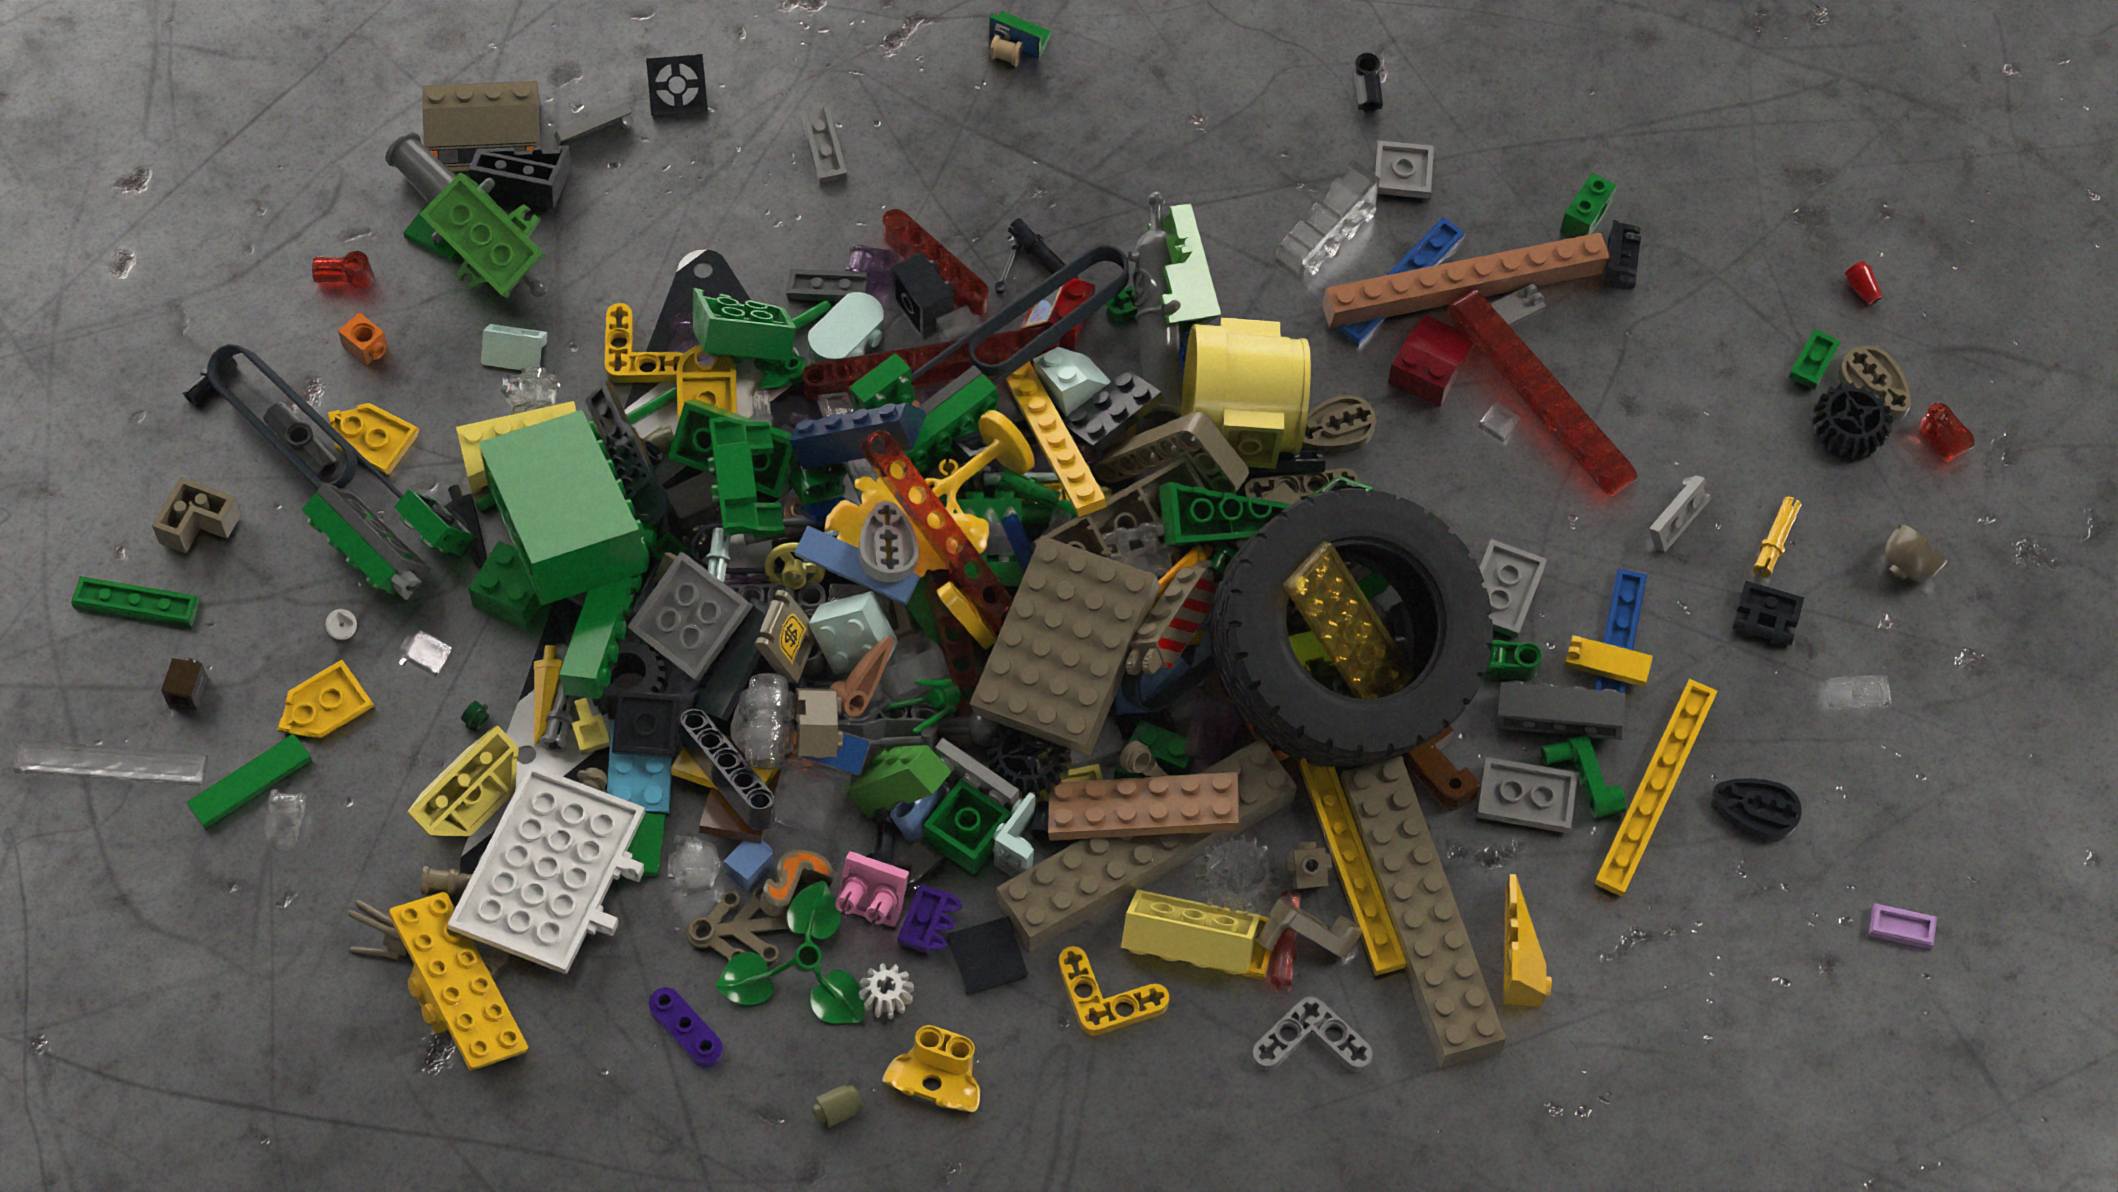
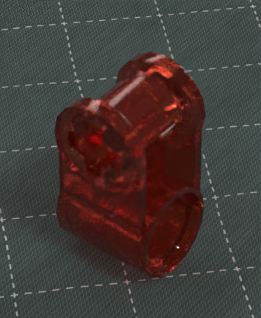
M1934 403L1928 407L1926 416L1919 423V431L1934 447L1939 457L1946 462H1950L1974 447L1975 439L1973 434L1960 422L1947 405Z

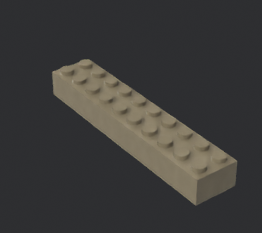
M1260 738L1198 773L1238 772L1240 830L1081 839L996 887V903L1005 917L1009 916L1013 929L1029 952L1035 950L1294 802L1297 785L1266 742Z
M1402 756L1342 771L1340 784L1406 960L1404 970L1440 1069L1501 1053L1506 1037Z

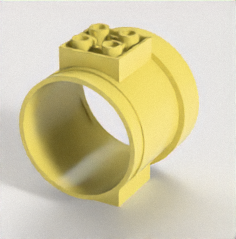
M1221 318L1220 326L1193 324L1185 356L1181 399L1183 414L1181 417L1194 412L1205 414L1211 419L1247 467L1276 469L1279 453L1288 452L1298 455L1305 436L1311 379L1308 340L1306 338L1290 339L1289 337H1281L1280 322Z

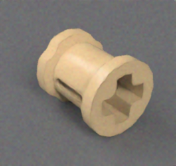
M996 35L991 43L989 59L994 60L998 58L1011 62V65L1016 67L1022 55L1023 42H1010L1001 39L1000 35Z

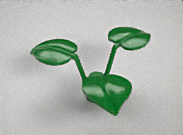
M820 881L806 887L789 905L786 915L789 929L796 934H805V943L794 952L792 960L767 972V963L762 956L753 952L737 954L726 964L716 982V989L725 998L741 1005L752 1006L761 1004L772 995L774 990L769 977L775 976L794 966L800 972L813 971L817 981L821 984L815 987L810 995L811 1009L820 1020L831 1024L860 1023L863 1020L864 1000H861L859 997L861 989L857 981L851 974L840 969L831 971L824 980L820 972L821 968L818 966L822 957L821 951L811 940V936L816 939L830 937L836 932L840 924V911L835 907L836 900L831 894L827 883Z

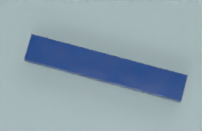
M1442 217L1387 275L1439 265L1464 239L1465 232ZM1378 317L1371 321L1367 320L1366 322L1347 326L1341 325L1336 328V331L1359 347L1386 318Z
M1617 569L1603 643L1633 651L1647 574ZM1596 675L1593 690L1613 689L1620 693H1625L1627 683Z

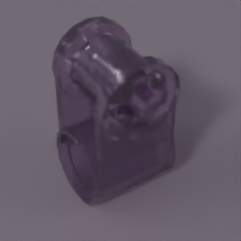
M860 244L853 245L849 252L851 256L850 263L845 267L844 271L867 272L869 284L892 287V267L900 263L898 253L891 249L873 248Z

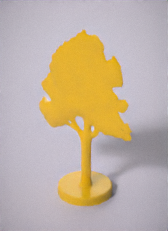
M988 410L978 421L979 431L987 448L979 452L950 476L944 479L927 478L923 480L919 477V473L898 457L897 453L880 455L877 457L875 466L879 467V475L876 482L871 477L855 479L854 487L863 491L861 495L862 503L858 506L848 500L840 501L826 517L824 529L826 531H838L837 539L859 548L862 528L868 514L877 503L890 501L895 503L907 516L917 538L919 554L913 573L922 577L928 569L932 571L937 569H955L958 564L956 549L959 546L964 548L966 556L981 554L987 548L989 525L985 519L962 512L956 501V493L960 486L995 458L1005 468L1007 467L1020 475H1024L1035 465L1034 455L1022 433L1007 417L995 410ZM929 485H934V488L930 491L925 489ZM945 493L947 495V506L943 511H938L933 507V503ZM882 514L884 515L885 524L889 525L890 519L888 514ZM884 539L886 541V561L891 562L890 549L892 543H890L889 539Z

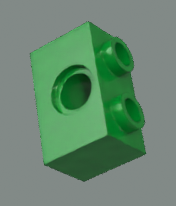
M1591 173L1565 211L1560 232L1571 238L1592 234L1610 208L1617 185Z

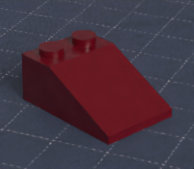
M1425 315L1404 341L1393 360L1388 383L1441 407L1478 338Z

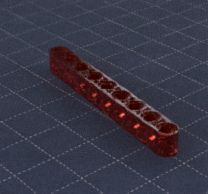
M1471 289L1448 304L1449 314L1455 323L1607 495L1614 496L1637 480V472L1628 459L1479 291Z
M1051 326L992 334L975 348L974 356L984 364H1000L1019 351L1014 350L1015 348L1022 349ZM1060 338L1034 358L1060 347ZM958 340L812 363L806 366L802 372L803 393L805 397L812 401L850 396L849 387L895 353L911 368V373H914ZM970 340L912 381L911 385L956 379L973 367L969 360L968 346ZM1034 358L1030 360L1032 366H1034ZM848 376L850 378L842 379L840 377Z
M876 431L868 435L861 445L864 457L999 636L1003 626L1001 622L1002 614L1009 612L1013 598L894 438L885 431ZM874 438L880 439L883 442L884 452L882 454L873 451L871 443ZM892 463L901 466L903 470L901 479L894 478L891 475L890 467ZM911 488H915L920 492L921 501L919 504H915L910 500L909 491ZM930 513H934L939 517L940 524L937 529L931 528L927 522V517ZM948 538H953L958 543V550L955 554L950 553L946 548ZM967 562L972 563L976 567L977 573L974 579L966 576L964 572ZM986 587L991 588L995 593V599L992 604L987 603L983 598V591Z

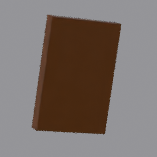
M780 768L767 786L773 793L774 799L782 774V769ZM711 787L699 824V833L761 843L765 830L751 829L721 792Z

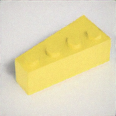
M574 401L456 427L472 495L482 491L481 488L487 485L478 442L576 412Z

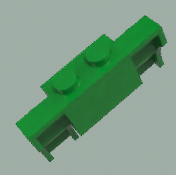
M730 417L709 418L713 457L707 458L709 476L715 475L716 484L711 485L713 503H719L723 536L754 533V538L785 535L781 502L757 503L751 455L774 453L770 421L749 422Z

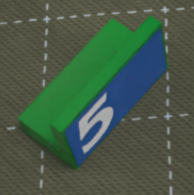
M1001 11L999 16L992 13L989 17V38L993 39L996 35H1000L1003 40L1014 43L1018 41L1023 42V52L1035 57H1040L1051 39L1050 30L1004 11Z

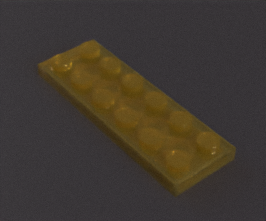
M1323 541L1282 585L1357 699H1376L1395 694L1415 674L1333 545Z

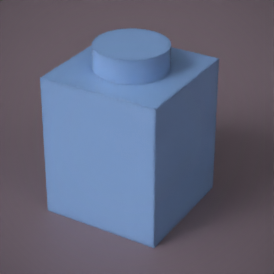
M763 840L761 843L742 841L724 860L725 874L747 892H750L774 867L773 850Z

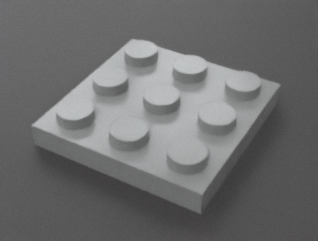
M680 552L632 619L628 628L693 679L700 681L753 605L688 555Z

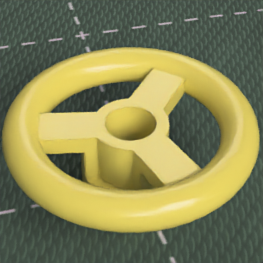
M794 542L775 547L770 551L765 560V572L768 579L773 584L782 583L785 587L793 590L802 588L805 583L819 584L824 578L826 569L813 563H803L801 560L795 559L790 552H795L799 543ZM779 556L785 563L781 578L774 570V562ZM807 573H816L810 580L806 581Z

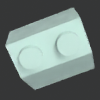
M1057 347L1033 359L1035 372L1048 396L1066 417L1111 382L1088 356L1061 347Z

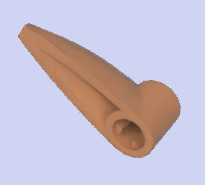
M886 635L862 657L846 681H837L831 685L829 689H834L836 696L841 697V712L851 717L859 716L864 712L883 674L895 641L894 638Z

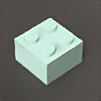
M873 591L820 604L808 623L834 675L853 670L862 657L886 635L895 639L890 656L898 644V640Z

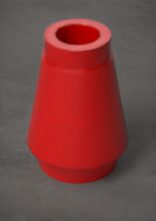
M1861 261L1846 270V282L1868 306L1875 304L1883 298L1871 265L1867 266L1865 261Z

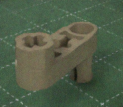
M1279 898L1269 913V920L1255 939L1263 947L1273 950L1274 945L1285 929L1291 927L1334 954L1346 958L1363 933V930L1342 916H1339L1332 927L1294 904Z

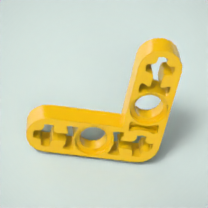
M625 303L611 305L606 312L604 365L608 379L616 383L676 382L677 371L674 370V367L684 353L633 352L634 321L632 309ZM619 314L623 315L622 328H617L616 319ZM615 338L626 339L627 343L623 347L616 348L611 345ZM616 357L621 358L622 367L620 371H615ZM646 362L653 363L656 366L652 372L646 373L640 370V366ZM661 363H665V371L661 370Z
M949 581L937 590L939 597L946 607L985 650L996 643L997 636L981 603L969 587H962L958 590Z
M1071 946L1063 949L1060 953L1058 961L1059 971L1080 1027L1086 1034L1092 1036L1101 1035L1160 1016L1167 1010L1169 992L1164 986L1156 983L1103 999L1085 952L1079 947ZM1069 957L1079 961V975L1074 977L1075 972L1072 965L1067 964ZM1079 984H1087L1092 988L1093 992L1089 997L1081 998L1076 995L1074 989ZM1151 994H1154L1156 998H1161L1160 1005L1155 1006L1153 1002H1148ZM1136 998H1140V1004L1145 1003L1143 1004L1142 1012L1139 1011V1003ZM1129 1003L1133 1007L1134 1012L1127 1017L1120 1016L1115 1010L1118 1004ZM1106 1008H1110V1016L1113 1021H1109V1015L1105 1016ZM1094 1013L1096 1017H1101L1099 1025H1094L1092 1021L1087 1022L1089 1014Z

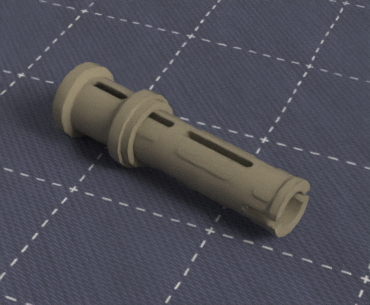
M424 866L421 894L446 892L448 896L454 897L458 893H464L473 874L460 873V870H457V868H451L450 871L431 870L430 866Z

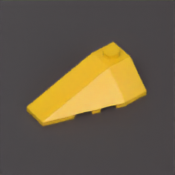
M1509 874L1505 886L1503 1004L1542 1007L1545 997L1551 995L1552 978L1546 977V962L1516 874Z

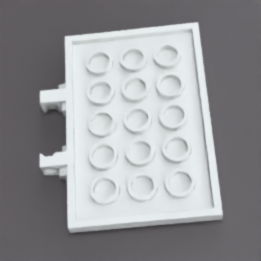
M529 764L447 924L448 930L567 975L587 932L595 935L596 931L613 936L618 927V918L604 913V908L601 905L613 878L618 880L620 875L627 879L639 882L644 873V864L633 860L632 854L627 852L645 815V807Z

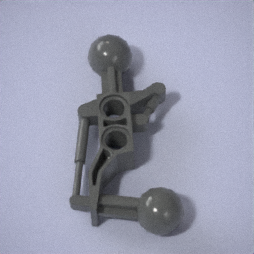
M831 685L821 687L820 689H829ZM929 702L895 709H888L887 705L889 703H881L877 712L861 719L845 720L847 714L841 712V715H838V730L843 731L844 734L870 741L867 749L878 746L928 745L932 749L933 746L938 744V734L969 735L970 739L976 744L991 746L992 738H999L997 733L999 728L1006 729V725L975 715L973 712L970 717H942L918 734H913L912 730L940 711L939 708H933Z

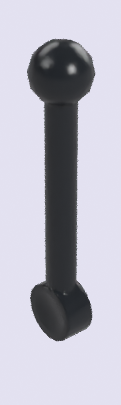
M1015 241L1011 244L1012 252L1001 280L995 283V291L999 294L1006 291L1005 282L1017 253L1022 250L1020 242Z

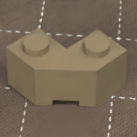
M796 688L794 719L797 721L796 754L798 756L837 757V749L842 750L843 731L838 730V715H841V697L836 696L834 689Z

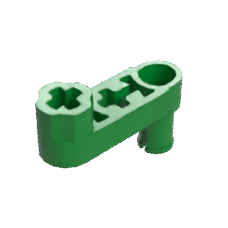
M1586 734L1567 738L1566 742L1541 746V757L1545 766L1567 760L1574 762L1593 818L1626 811L1623 789L1619 784L1606 787L1593 747Z

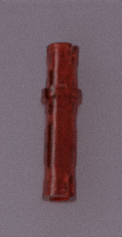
M1288 891L1281 893L1280 898L1299 907L1301 895L1298 892L1291 891V900L1288 897ZM1291 927L1285 929L1272 950L1273 957H1275L1272 982L1276 985H1282V974L1283 979H1285L1284 985L1292 984L1293 961L1297 958L1298 951L1295 947L1297 931Z

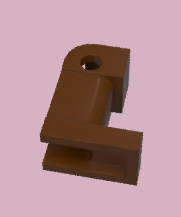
M1451 726L1445 728L1435 738L1406 752L1409 757L1403 761L1410 772L1413 773L1443 808L1457 810L1477 797L1481 783L1466 767L1459 771L1441 751L1451 744L1454 729Z

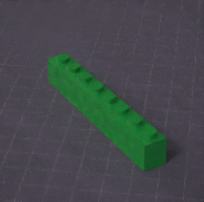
M664 515L656 524L641 522L645 532V537H642L641 541L645 542L648 554L651 548H655L657 541L656 531L658 526H662ZM649 558L645 559L646 570L649 566ZM642 573L588 590L559 674L564 695L601 698L604 687H608L610 683L611 665L616 663L618 659V643L626 635L627 617L633 614L635 593H640Z

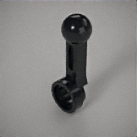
M883 807L875 811V819L878 823L875 854L870 853L866 857L888 864V862L892 863L895 822L890 816L891 811Z

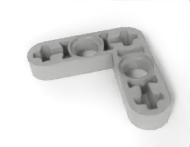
M1310 996L1300 1000L1256 1042L1251 1057L1252 1063L1257 1069L1265 1072L1272 1071L1311 1035L1348 1070L1359 1073L1368 1069L1372 1061L1373 1052L1370 1045L1320 999ZM1305 1008L1308 1010L1315 1008L1317 1010L1316 1018L1312 1015L1309 1016L1302 1026L1299 1021L1305 1015ZM1284 1027H1292L1296 1030L1298 1037L1293 1041H1285L1281 1038L1279 1032ZM1331 1027L1338 1028L1343 1033V1038L1337 1042L1327 1039L1325 1031ZM1348 1039H1350L1351 1042L1349 1048L1345 1047L1344 1051H1341L1340 1049H1342L1346 1045ZM1275 1042L1278 1047L1272 1053V1060L1269 1058L1261 1060L1260 1050L1265 1053L1268 1052ZM1352 1051L1356 1054L1360 1051L1363 1052V1061L1360 1059L1353 1061L1351 1059Z

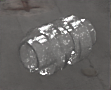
M775 674L754 675L750 678L749 689L740 693L739 715L748 719V722L738 726L737 747L746 752V762L750 767L758 769L780 768L784 765L785 754L794 750L795 729L786 724V721L795 718L796 695L788 691V680L783 676Z

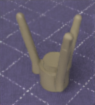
M356 901L358 907L386 925L354 911H349L348 915L385 933L383 945L388 946V950L351 947L350 952L384 956L394 960H398L399 955L408 956L409 953L391 919L364 902Z

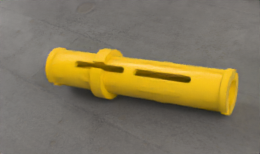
M1788 496L1783 499L1769 535L1760 545L1761 553L1753 567V571L1755 574H1758L1760 569L1763 568L1760 574L1761 577H1770L1777 559L1783 555L1785 550L1783 545L1801 508L1799 500H1796L1794 506H1791L1794 497Z

